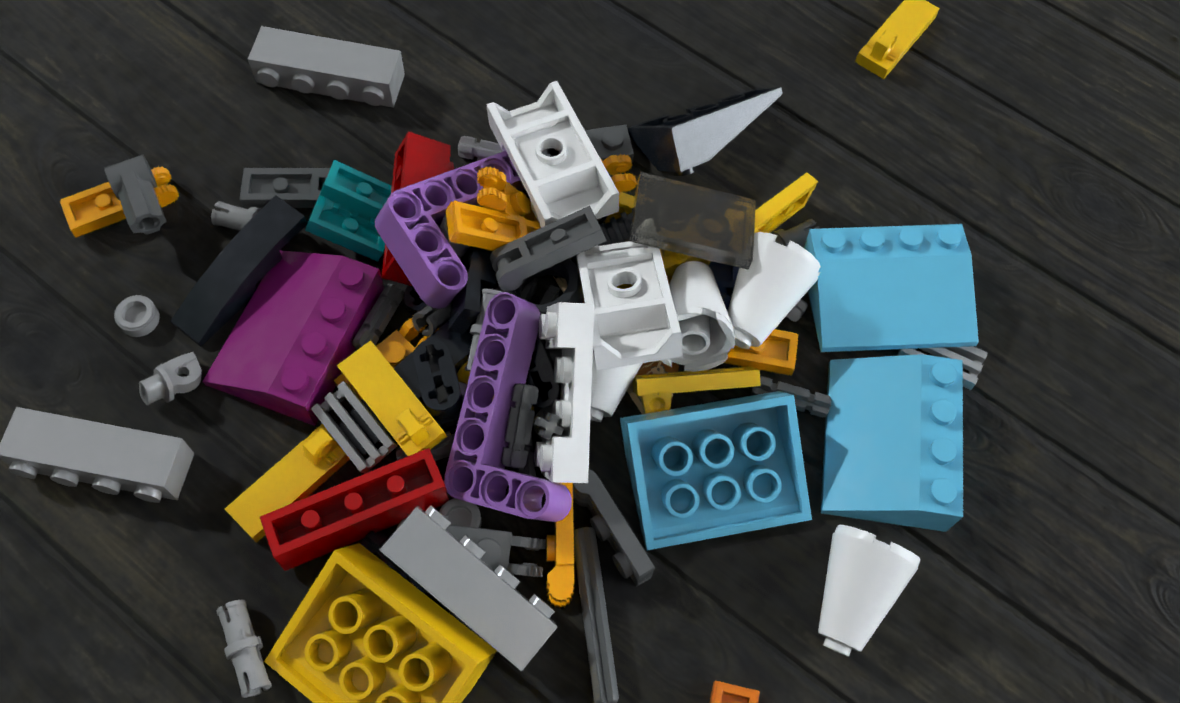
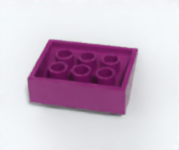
M280 251L283 259L261 280L206 374L203 383L315 426L318 417L311 408L317 403L321 405L325 401L324 397L330 392L333 393L336 387L334 379L342 374L337 365L354 353L355 349L352 346V341L379 298L384 285L379 268L345 256Z

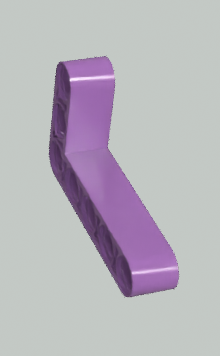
M506 151L394 191L390 194L375 219V227L378 234L420 298L432 308L441 309L447 307L468 281V273L465 266L437 226L441 224L442 219L446 215L445 210L450 202L458 201L480 206L477 201V193L483 186H480L477 181V173L481 168L490 166L499 169V172H503L506 175V181L517 190L523 192L525 189Z
M500 292L489 301L486 308L445 472L444 484L448 494L455 499L527 519L558 522L569 514L572 506V497L567 487L561 483L504 469L505 465L501 463L503 447H508V442L504 440L510 407H515V401H511L513 387L518 383H526L539 330L540 312L535 304L508 292ZM509 485V492L506 497V489ZM545 493L546 502L544 504V507L542 508L541 501Z

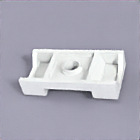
M558 81L550 83L537 102L511 111L494 102L486 104L489 125L502 151L507 152L530 197L531 209L541 228L589 205L596 219L619 212V191ZM549 148L561 151L559 155L553 157L542 154L544 150Z
M652 221L644 222L631 241L603 246L597 245L588 251L576 255L584 301L588 304H594L593 354L596 371L683 357L681 330ZM622 284L632 285V287L626 289L617 288V286Z
M558 302L548 306L546 314L540 315L539 338L546 340L545 349H562V357H556L554 364V380L556 383H561L560 400L555 399L553 403V414L560 417L557 425L564 428L561 436L553 433L550 440L542 438V442L535 443L534 462L535 467H540L541 474L555 483H588L594 304Z

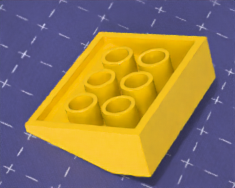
M358 543L333 551L264 662L313 703H462L497 650Z

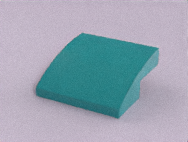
M334 160L305 231L378 262L384 252L385 243L376 230L375 219L389 198L392 186Z

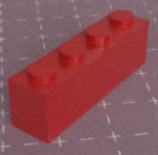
M408 131L395 152L391 193L454 170V163L450 161L451 145ZM385 244L382 278L412 286Z
M427 448L262 515L260 520L274 559L287 571L361 540L370 531L380 532L397 525L406 519L417 506L426 511L430 505L434 508L444 505L449 501L430 448Z

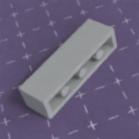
M261 26L248 57L256 83L268 87L277 86L293 89L302 93L327 95L340 100L360 101L373 106L382 105L394 108L405 75L401 51L264 26Z
M16 407L0 442V459L10 465L8 470L15 475L35 479L37 474L48 475L54 482L76 487L78 482L92 484L94 489L117 495L120 490L134 492V496L155 503H159L161 498L178 500L194 456V452L182 438Z
M430 505L424 511L417 506L381 547L380 551L522 671L557 629L555 622L550 619L555 611L536 594H533L528 600L515 588L520 581L502 565L499 564L493 570L482 561L481 558L486 552L468 536L464 535L459 541L446 529L451 522Z

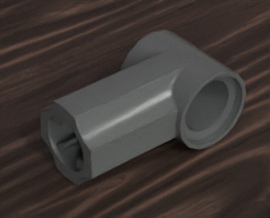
M140 155L104 167L110 186L117 199L121 202L126 220L133 233H144L147 235L159 231L160 227L167 221L154 189L157 188L156 180L145 156Z

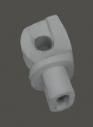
M194 352L178 356L164 364L161 363L154 369L153 376L139 382V393L146 405L162 398L166 402H170L174 399V394L187 393L198 387L201 382L202 370Z

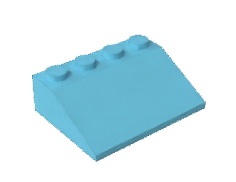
M962 224L809 229L804 249L810 252L821 266L818 271L821 272L818 280L808 290L821 352L977 346L979 339L972 255Z
M924 354L830 360L827 395L831 397L832 402L825 421L821 513L943 532L948 531L963 518V360Z
M776 391L620 418L625 456L646 550L812 520L794 395Z

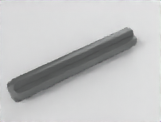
M592 527L578 528L574 530V555L594 703H617L619 693L596 532Z

